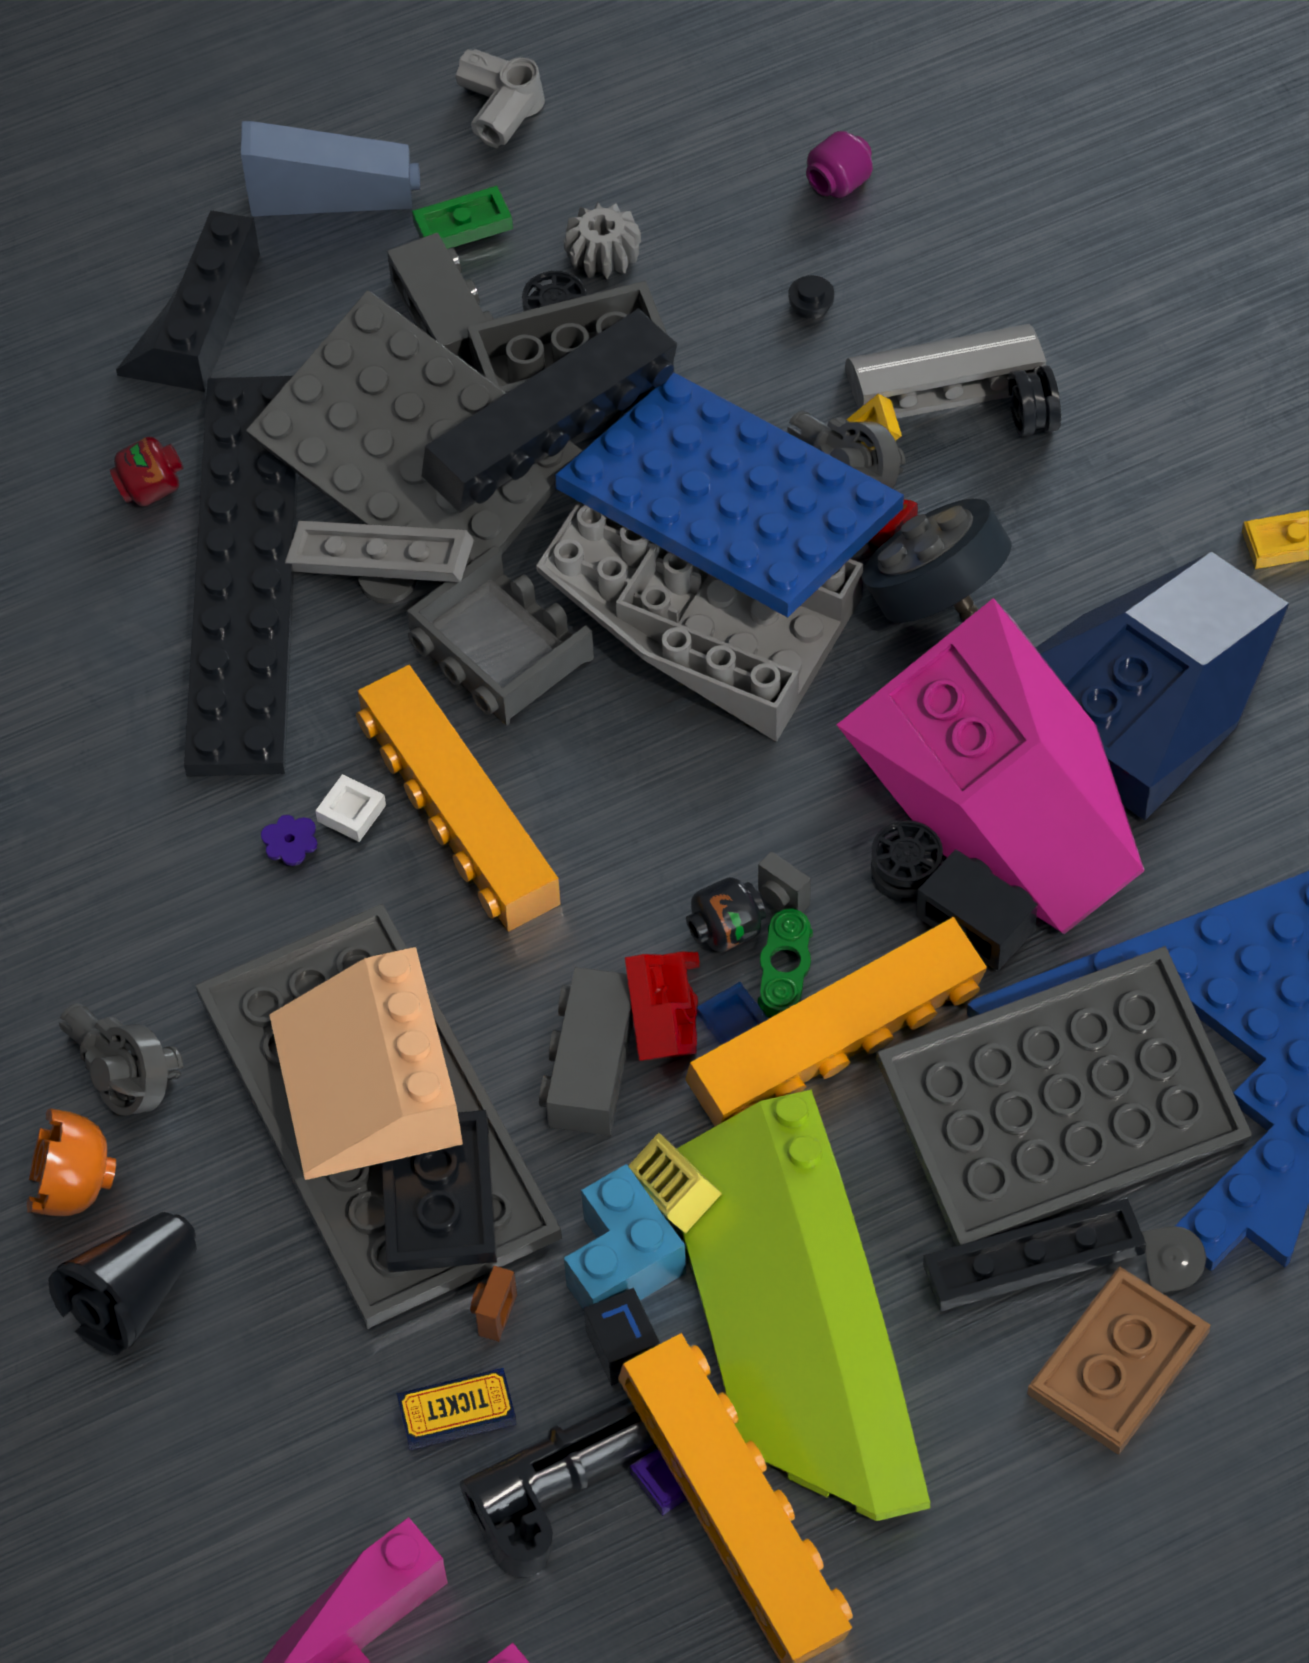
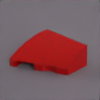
M681 951L663 955L641 954L625 957L639 1061L697 1054L696 1015L698 1013V996L693 992L692 987L688 983L687 969L699 968L698 952Z

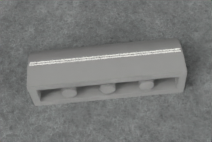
M1024 324L850 357L846 359L845 371L858 409L877 394L891 399L896 418H903L1012 397L1008 395V375H1011L1010 371L1022 369L1026 373H1031L1035 367L1046 365V358L1034 328L1030 324Z

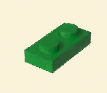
M498 186L412 211L413 223L420 239L438 232L447 249L513 229L512 216Z

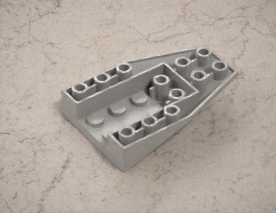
M579 501L536 565L537 572L643 660L776 742L862 599L863 564L849 559L787 618Z

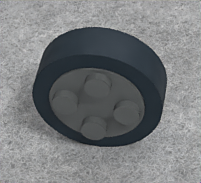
M976 498L959 500L908 520L901 527V530L883 543L871 556L864 567L862 580L885 617L892 622L905 623L920 620L937 614L951 606H954L956 611L960 613L959 616L964 622L979 610L974 605L970 594L985 584L1002 567L1010 554L1012 543L992 508L985 500Z

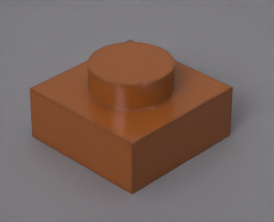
M493 1266L487 1284L479 1282L472 1298L470 1312L476 1315L479 1336L500 1341L517 1297L514 1271Z

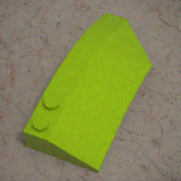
M806 1090L759 1101L676 1148L722 1193L687 1233H684L682 1230L681 1233L701 1299L725 1393L732 1402L738 1416V1422L735 1423V1426L745 1443L748 1441L754 1442L761 1452L764 1461L787 1472L789 1480L827 1498L831 1493L856 1505L858 1513L875 1521L930 1509V1499L882 1311L851 1206L812 1090ZM671 1160L665 1165L663 1170L670 1164Z

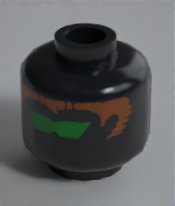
M727 877L699 890L692 896V914L686 916V922L692 937L698 944L706 942L710 948L722 953L756 937L761 930V920L766 918V911L758 891L750 882L743 884L739 879Z

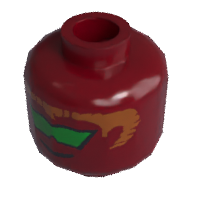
M149 436L118 451L114 457L115 467L110 469V474L117 489L127 503L133 500L136 504L145 507L178 490L179 478L177 472L184 469V466L171 443L163 447L156 438Z

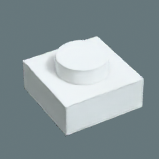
M342 774L315 810L317 822L360 842L385 808V795Z

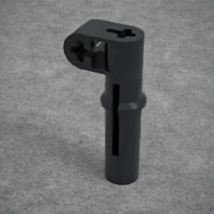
M628 1397L564 1430L558 1425L552 1427L546 1439L461 1480L460 1488L465 1502L499 1566L504 1572L514 1577L526 1578L540 1572L545 1567L550 1556L553 1530L541 1503L569 1489L579 1492L588 1487L587 1480L656 1446ZM526 1511L527 1514L522 1516L519 1534L524 1541L534 1539L533 1548L527 1550L522 1543L513 1546L515 1527L512 1522L499 1529H496L495 1526Z

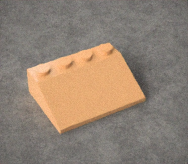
M416 947L364 958L269 1014L305 1180L463 1145L456 1102Z

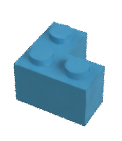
M627 1164L581 1190L583 1218L597 1239L564 1257L566 1285L583 1310L587 1306L632 1288L635 1289L639 1300H642L686 1274L685 1244Z

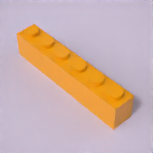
M410 664L359 689L358 696L361 710L356 712V718L363 733L368 739L375 737L382 746L380 747V753L385 765L392 774L397 772L401 774L405 780L404 789L412 805L417 810L422 807L425 809L430 817L428 819L430 829L440 845L448 843L455 853L453 861L459 874L466 882L474 881L480 890L478 891V897L487 915L491 919L498 916L509 932L561 905L557 875Z
M952 917L690 1062L685 1080L713 1125L717 1126L759 1101L804 1091L806 1088L804 1083L819 1074L824 1079L836 1075L850 1064L848 1058L864 1049L867 1054L879 1051L894 1039L892 1035L894 1032L907 1025L911 1030L925 1025L937 1015L935 1009L952 1001L954 1006L966 1002L980 991L978 985L987 966L955 918Z
M680 1333L623 1363L618 1379L780 1663H804L840 1643L847 1637L852 1629L849 1622L853 1618L852 1611L843 1594L837 1588L830 1590L820 1572L824 1568L823 1561L814 1544L808 1538L802 1541L791 1521L795 1519V1514L787 1497L780 1489L773 1491L763 1474L767 1469L758 1447L752 1441L745 1443L735 1426V1423L738 1422V1416L732 1402L723 1392L717 1395L707 1378V1375L710 1374V1367L704 1354L695 1344L689 1347L683 1334Z

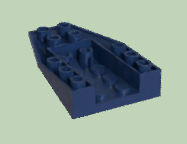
M1213 552L1203 555L1083 614L1036 647L1037 651L1096 724L1122 804L1143 820H1146L1238 726L1288 610L1289 603Z

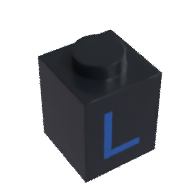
M634 1288L584 1308L586 1333L611 1386L620 1382L618 1378L623 1363L660 1344Z

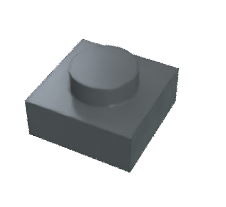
M772 851L758 864V891L768 904L776 909H795L802 913L810 906V877Z

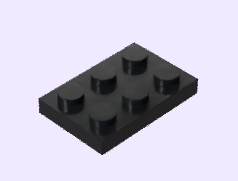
M486 1110L458 1112L463 1145L382 1163L386 1256L389 1273L497 1262L489 1128Z

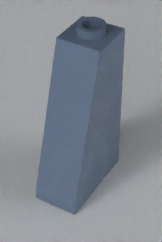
M242 121L241 159L251 217L412 209V190H420L419 163L410 162L408 144L255 121Z

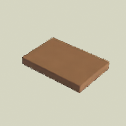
M1119 1266L1030 1383L1027 1395L1119 1455L1209 1334L1211 1324Z

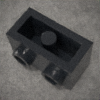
M955 849L918 889L916 916L933 928L954 917L983 962L999 971L1035 931L1038 904L1033 901L1030 894L1017 885L1010 886L994 875L990 868L981 860L969 858Z

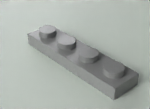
M299 521L285 563L292 564L294 572L461 582L474 539L467 530Z

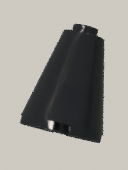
M161 1212L61 1263L48 1278L49 1292L56 1309L63 1318L71 1312L81 1324L75 1332L82 1340L98 1351L112 1356L119 1355L124 1349L126 1351L134 1345L195 1254L197 1246L195 1241L196 1233L193 1226L181 1215Z

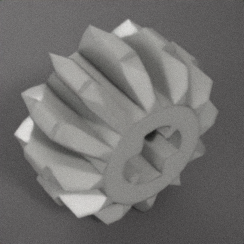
M597 201L593 210L580 207L577 217L568 218L565 232L566 237H564V250L567 252V257H570L574 270L584 269L588 278L597 272L603 273L608 280L611 271L615 270L625 274L628 264L637 262L639 244L641 243V231L638 229V224L635 223L631 211L620 212L617 203L609 208H602Z

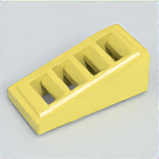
M660 1133L628 1165L659 1210L684 1233H687L722 1195ZM671 1160L670 1164L658 1175V1177L652 1183H650L654 1179V1177Z

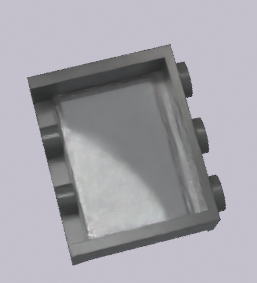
M493 546L466 566L461 582L446 581L407 610L410 628L408 638L415 650L422 656H431L440 665L443 674L452 684L456 686L461 684L472 694L477 706L485 714L491 715L493 713L506 726L510 724V718L581 664L594 660L592 631L585 625L572 635L567 629L566 613L558 603H553L545 610L535 602L534 585L525 574L520 575L514 581H511L504 574L502 552L496 546Z

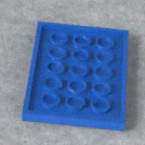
M672 373L664 384L656 387L556 474L557 490L787 618L903 509L904 495L676 373Z

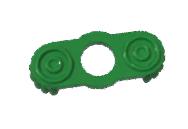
M784 909L777 912L772 917L768 926L767 945L763 948L760 955V967L763 974L760 997L757 1000L759 1011L764 1013V1018L767 1020L801 1001L804 977L808 974L811 967V956L808 946L809 939L813 937V930L807 916L799 910ZM790 950L799 956L800 964L791 972H781L772 966L770 960L776 952Z

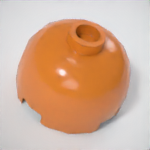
M50 1108L46 1112V1120H49V1124H52L51 1130L43 1128L39 1130L29 1180L39 1182L38 1197H28L27 1210L28 1213L66 1217L81 1213L94 1204L101 1188L110 1190L116 1170V1158L107 1157L106 1138L95 1123L87 1117Z

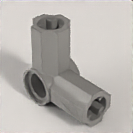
M467 49L459 59V67L456 73L457 84L490 97L471 122L473 133L479 136L484 144L498 149L500 145H506L525 117L538 113L544 106L545 97L538 66L529 58L519 57L507 61L476 49L473 51Z

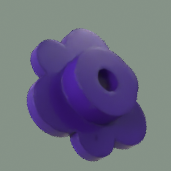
M283 815L279 817L277 824H269L261 831L262 842L267 846V857L271 860L281 858L289 866L301 864L306 857V853L314 852L318 846L317 839L314 837L316 832L315 823L306 817L295 820L291 815Z

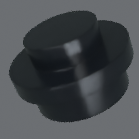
M803 276L791 284L788 293L789 303L799 316L806 319H816L825 315L834 302V288L828 280L820 276Z

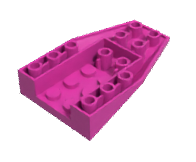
M994 598L837 724L838 728L912 821L925 824L938 835L942 843L944 856L948 858L957 849L969 858L981 860L990 868L994 875L1010 886L1017 885L1027 891L1033 901L1038 904L1037 917L1063 934H1066L1145 871L1096 724L1012 617Z

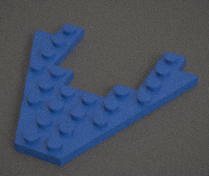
M1309 871L973 999L967 1005V1016L971 1018L1166 946L1199 1019L1259 1065L1233 1094L1241 1111L1267 1131L1175 1226L1192 1231L1201 1240L1206 1252L1205 1267L1211 1272L1245 1237L1283 1267L1290 1263L1309 1205Z

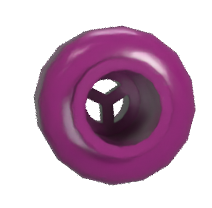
M846 131L834 132L808 153L806 176L810 185L823 196L846 197L870 178L873 170L871 148L860 136H855Z

